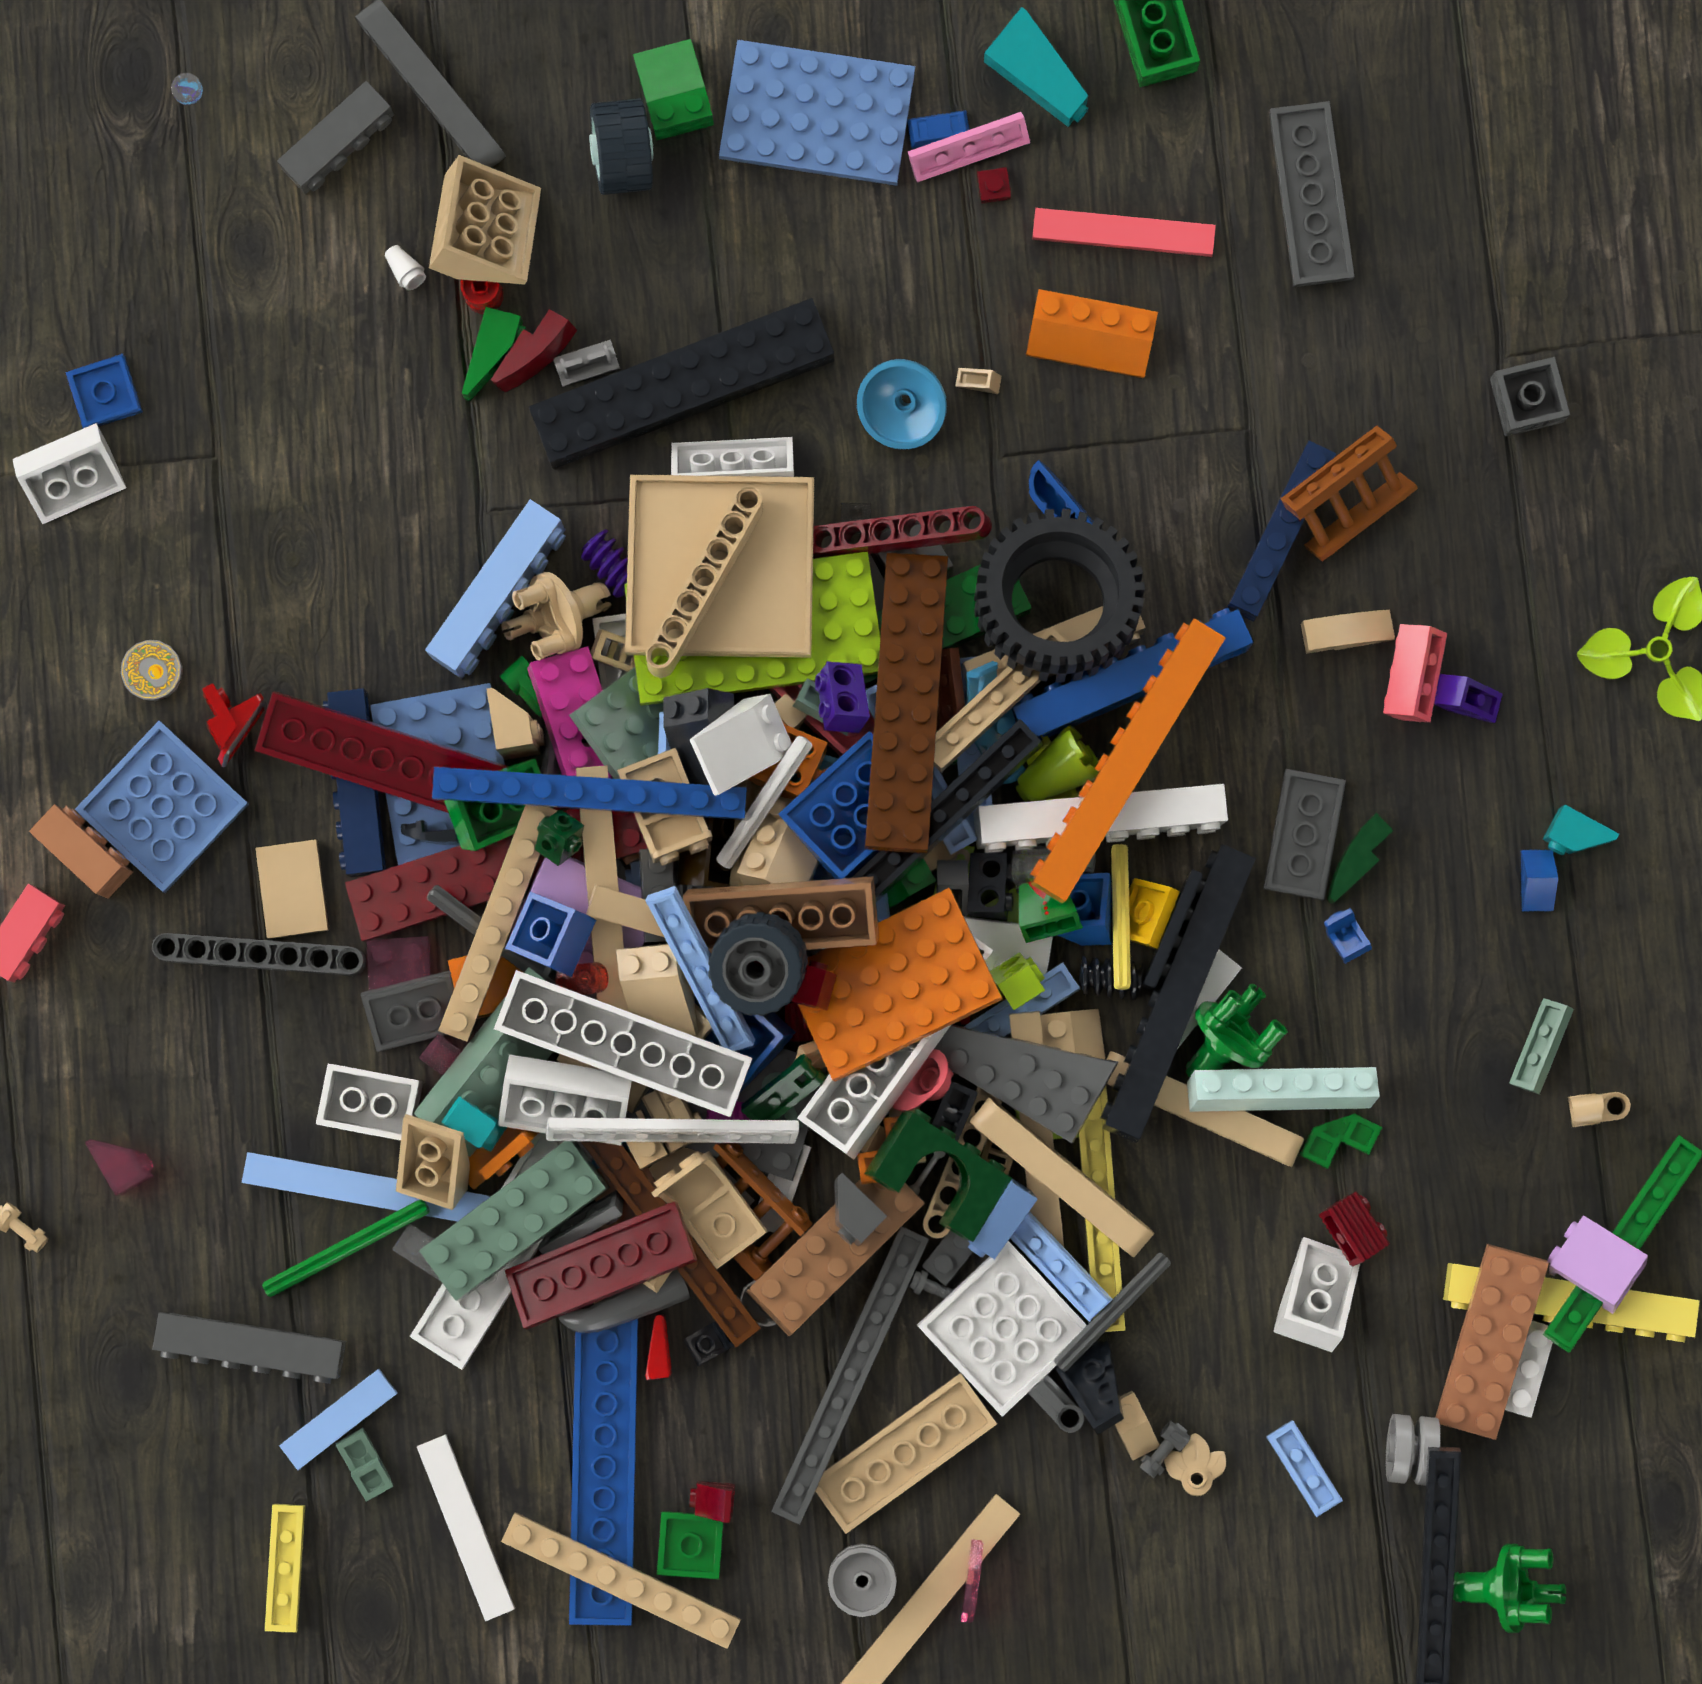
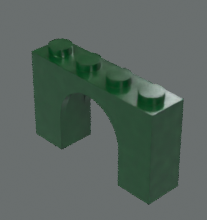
M918 1109L914 1112L903 1110L864 1174L888 1190L899 1193L920 1159L937 1151L946 1153L955 1162L959 1171L960 1181L958 1191L939 1223L962 1239L974 1242L1012 1178L1003 1173L1006 1168L993 1159H989L987 1162L979 1156L981 1151L967 1142L962 1145L954 1140L957 1135L943 1126H940L938 1129L930 1124L932 1118Z

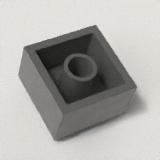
M1555 357L1497 370L1490 378L1505 437L1564 423L1570 416Z

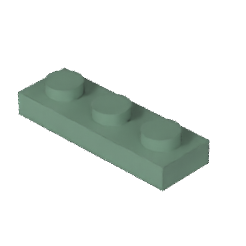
M1543 998L1509 1083L1511 1085L1540 1095L1573 1013V1008Z

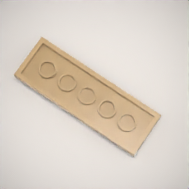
M959 1373L825 1470L815 1492L845 1534H847L993 1428L997 1423L963 1375Z

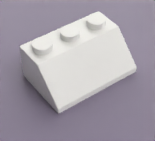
M97 423L13 459L16 477L42 524L126 489L111 450Z

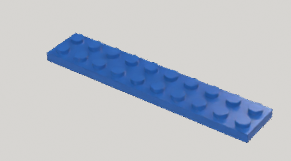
M638 1319L599 1332H575L571 1539L632 1568L634 1561ZM570 1575V1625H632L633 1604Z

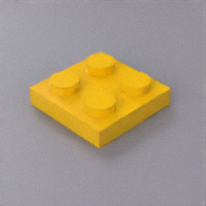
M1137 878L1133 879L1129 889L1131 942L1158 948L1180 891L1169 886Z

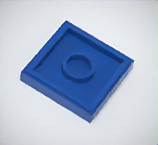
M124 354L65 372L83 429L95 423L99 427L143 412Z

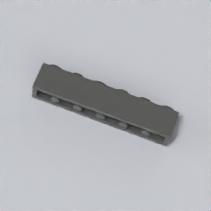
M159 1312L152 1350L161 1351L160 1357L179 1359V1354L191 1356V1362L209 1364L210 1359L222 1361V1367L240 1369V1364L251 1365L253 1372L270 1374L271 1369L283 1370L282 1376L301 1379V1374L313 1375V1381L331 1384L332 1378L338 1379L341 1376L346 1341L170 1312Z

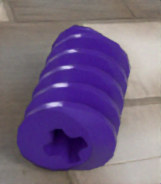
M604 529L584 545L581 559L583 561L591 560L589 568L593 571L599 569L597 577L601 580L607 578L605 585L608 589L615 587L613 596L618 598L625 595L624 584H627L628 557L620 558L624 551L623 547L616 550L612 549L616 542L615 538L608 541L604 540L608 533V530Z

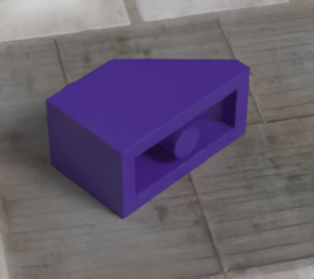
M1440 674L1434 705L1449 712L1495 723L1502 693L1469 677Z

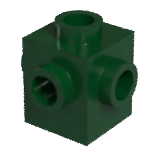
M559 809L550 817H544L537 827L539 833L534 850L559 866L573 856L582 846L583 840L581 837L585 825L562 809Z

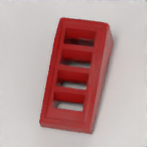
M664 1314L656 1315L654 1319L645 1374L646 1380L667 1378L672 1375L666 1315Z

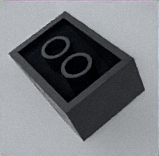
M705 688L663 697V728L670 749L676 748L690 784L709 785L690 739L734 706L733 693Z

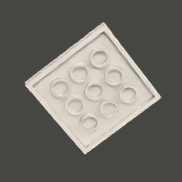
M1007 1241L995 1260L989 1256L917 1324L925 1335L1002 1417L1056 1366L1054 1359L1087 1326L1009 1241Z

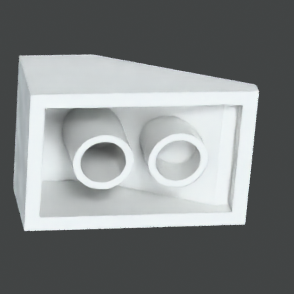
M771 694L742 699L690 739L714 795H719L776 764L783 758L792 744Z
M1303 1237L1279 1307L1274 1332L1333 1352L1344 1336L1360 1264L1352 1267L1349 1265V1261L1346 1260V1256L1343 1255L1342 1250Z

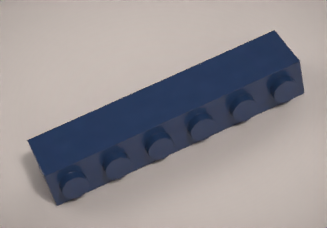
M1307 442L1227 606L1230 611L1239 609L1241 616L1253 622L1255 621L1305 519L1299 520L1287 510L1281 498L1331 461L1336 453L1314 442Z
M364 688L327 693L328 701H323V707L371 722L368 692ZM331 775V779H336L337 791L333 792L335 810H340L341 821L336 822V833L338 840H343L344 852H339L341 870H346V875L350 877L370 875L385 870L386 860L378 790Z

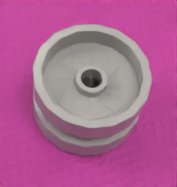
M1392 1414L1386 1442V1476L1388 1482L1405 1484L1412 1470L1415 1484L1426 1486L1428 1447H1440V1423L1438 1418L1420 1416L1414 1429V1423L1410 1415Z
M861 1543L848 1546L837 1554L830 1565L828 1587L831 1598L838 1608L849 1615L859 1617L876 1615L888 1606L895 1594L897 1578L894 1564L884 1551L874 1545ZM860 1575L868 1578L864 1587L858 1586V1582H856L857 1577Z

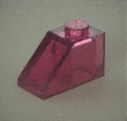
M437 1034L419 1059L443 1076L463 1050L446 1036Z
M90 1139L85 1142L115 1196H122L153 1177L150 1171L153 1169V1165L144 1152L140 1154L138 1150L100 1140Z

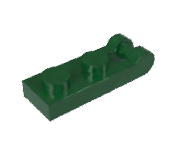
M802 1054L796 1058L789 1068L741 1105V1112L750 1120H777L825 1081L826 1074L820 1068L815 1069L811 1065L812 1061L805 1054ZM802 1074L807 1077L803 1082L797 1079Z

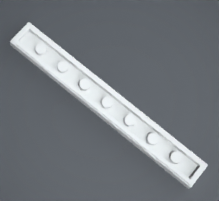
M548 1118L546 1140L794 1144L799 1132V1120Z

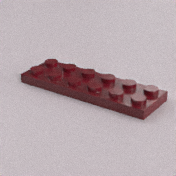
M673 1201L505 1270V1274L523 1328L528 1330L698 1260L679 1205Z

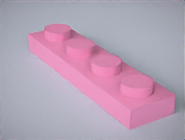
M1019 112L908 151L914 177L917 182L1026 145L1030 143L1024 116Z

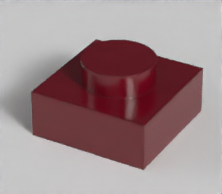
M1007 167L977 171L981 204L1011 199Z

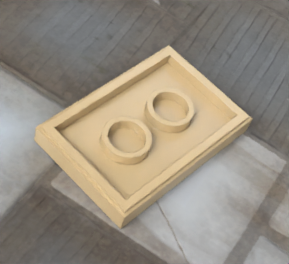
M318 840L256 848L267 939L329 931Z

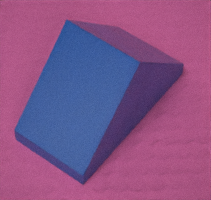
M1521 850L1522 912L1554 911L1558 874L1553 851Z

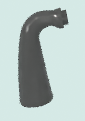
M676 1269L670 1273L658 1293L641 1283L604 1298L589 1308H580L558 1318L565 1327L579 1333L599 1332L690 1299V1294L685 1281Z

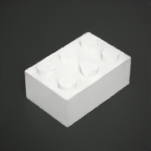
M328 1063L316 1124L401 1140L403 1117L405 1114L416 1117L413 1113L419 1106L423 1081Z

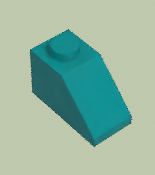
M1563 805L1558 809L1542 840L1549 843L1547 847L1550 850L1564 855L1565 852L1572 854L1610 843L1618 838L1619 833L1571 807Z

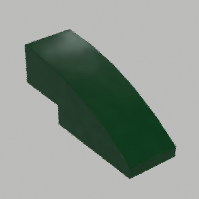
M1377 813L1359 829L1343 853L1331 881L1327 898L1330 904L1338 900L1379 861L1371 851L1393 830Z

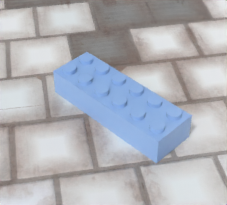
M531 499L528 501L425 649L433 660L461 679L465 674L470 675L479 663V660L476 658L482 649L488 650L497 636L494 632L500 623L508 621L514 612L511 609L514 605L512 593L529 587L530 584L528 583L535 574H541L547 566L548 560L546 557L552 549L556 551L566 537L563 534L565 528L558 517Z

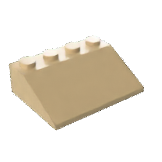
M458 155L444 176L429 269L461 280L525 284L528 279L541 188Z

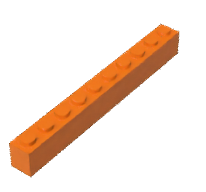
M1195 618L1189 625L1186 623L1181 625L1174 637L1179 641L1173 651L1167 649L1158 664L1163 668L1157 677L1151 675L1142 689L1147 693L1141 703L1135 701L1126 716L1131 719L1125 729L1119 727L1110 742L1115 745L1110 755L1108 756L1104 753L1094 768L1099 772L1093 782L1090 780L1086 781L1078 794L1083 798L1077 808L1070 807L1062 822L1067 824L1061 835L1055 832L1046 847L1050 850L1046 860L1043 861L1039 858L1030 875L1035 877L1031 885L1062 904L1072 892L1226 637Z

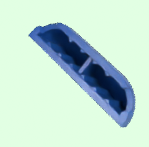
M1038 460L1033 465L1029 476V494L1043 513L1046 509H1054V517H1061L1062 509H1071L1070 518L1078 519L1080 511L1087 513L1042 461ZM1089 515L1087 516L1086 522L1093 524L1092 518Z

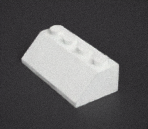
M792 437L672 443L671 475L794 477Z
M509 1054L498 1126L546 1133L548 1118H626L632 1080L601 1069ZM601 1142V1143H608V1144H614V1145H620V1146H621V1143H622V1142Z

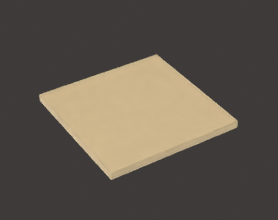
M630 475L625 654L646 655L650 643L736 492L744 486H754L762 494V515L682 656L811 658L814 477ZM749 499L743 501L741 505L745 508H752L757 503ZM732 525L727 529L731 534H737L742 530L737 525ZM717 551L712 555L716 560H723L728 556L723 551ZM702 577L697 581L701 586H708L713 582L709 577ZM687 603L682 609L686 612H693L698 608V605ZM672 629L667 635L675 639L681 637L683 631Z

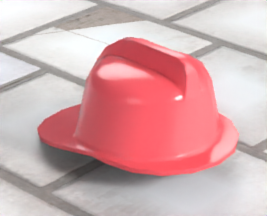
M934 1049L892 1106L895 1110L910 1111L925 1101H935L945 1096L950 1088L951 1078L954 1074L948 1068L947 1058L940 1050Z

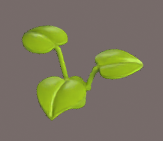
M1686 577L1664 587L1654 600L1653 614L1655 618L1667 622L1662 637L1653 638L1649 641L1646 648L1629 651L1631 641L1627 634L1616 628H1606L1595 633L1577 652V657L1586 669L1606 679H1618L1627 675L1632 668L1630 656L1646 654L1653 662H1663L1671 678L1663 680L1658 687L1657 699L1659 705L1672 716L1700 721L1702 720V674L1692 667H1684L1675 674L1668 659L1672 653V644L1667 638L1672 625L1678 630L1686 631L1696 627L1702 621V592L1698 578Z

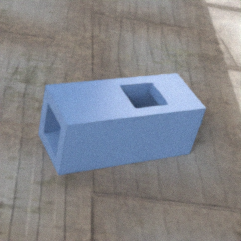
M1012 1178L974 1242L968 1241L970 1243L968 1248L982 1258L986 1254L995 1260L1038 1200L1033 1192Z

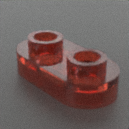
M599 962L577 964L572 977L558 971L555 977L556 985L582 995L603 992L607 988L609 981L605 966Z

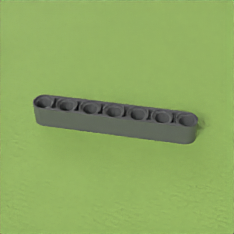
M375 0L355 16L361 28L468 159L493 168L506 158L500 146L381 0Z
M173 933L160 934L152 943L154 955L158 959L170 963L357 976L363 973L367 966L365 954L359 949L349 946ZM167 940H172L175 944L174 952L169 956L163 955L162 944ZM203 942L206 947L205 954L200 958H195L192 954V948L196 943ZM233 944L236 948V956L226 961L222 955L225 946ZM263 946L267 951V957L263 962L256 963L253 959V952L256 948ZM289 949H295L298 954L297 961L292 965H286L283 960L284 953ZM319 951H325L328 955V962L325 966L318 968L314 964V956ZM350 953H356L359 957V963L356 968L348 970L344 965L345 957Z

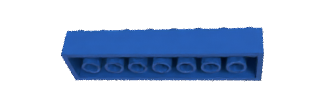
M1229 608L1223 609L1213 614V618L1205 623L1206 626L1226 637L1208 668L1247 652L1253 644L1239 609L1230 612ZM1173 632L1156 639V643L1150 648L1146 649L1145 645L1138 646L1128 651L1126 658L1120 661L1114 657L1112 665L1106 669L1100 665L1098 673L1089 677L1086 670L1083 671L1081 680L1073 681L1071 679L1069 683L1064 685L1061 682H1055L1043 688L1044 692L1037 697H1033L1032 693L1025 695L1012 707L1015 721L1017 722L1021 719L1042 741L1041 735L1043 737L1048 736V738L1052 737L1069 725L1075 727L1144 697L1147 693L1142 689L1151 675L1157 677L1163 668L1158 664L1167 649L1173 651L1179 641L1174 638Z

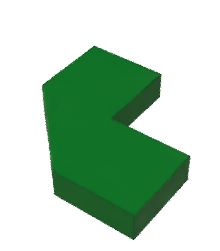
M1357 1114L1333 1120L1311 1129L1299 1156L1328 1169L1341 1142L1369 1155L1382 1127Z

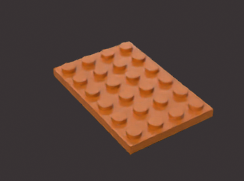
M950 888L878 922L879 939L876 945L826 948L816 956L808 957V966L810 960L828 965L827 971L837 975L827 1011L798 1004L834 1082L1003 1000Z

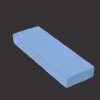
M1293 1420L1266 1436L1316 1517L1343 1501Z

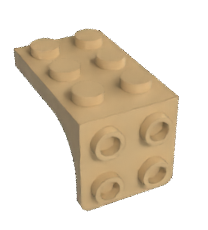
M676 748L617 770L620 779L690 784ZM634 813L653 863L660 861L662 866L679 860V853L687 850L690 851L691 855L707 849L709 846L708 842L712 841L713 835L703 817Z
M697 1151L679 1164L682 1168L680 1172L676 1173L673 1169L654 1182L657 1189L651 1192L654 1198L658 1196L667 1204L673 1201L678 1203L686 1228L716 1269L768 1232L710 1151L703 1155Z

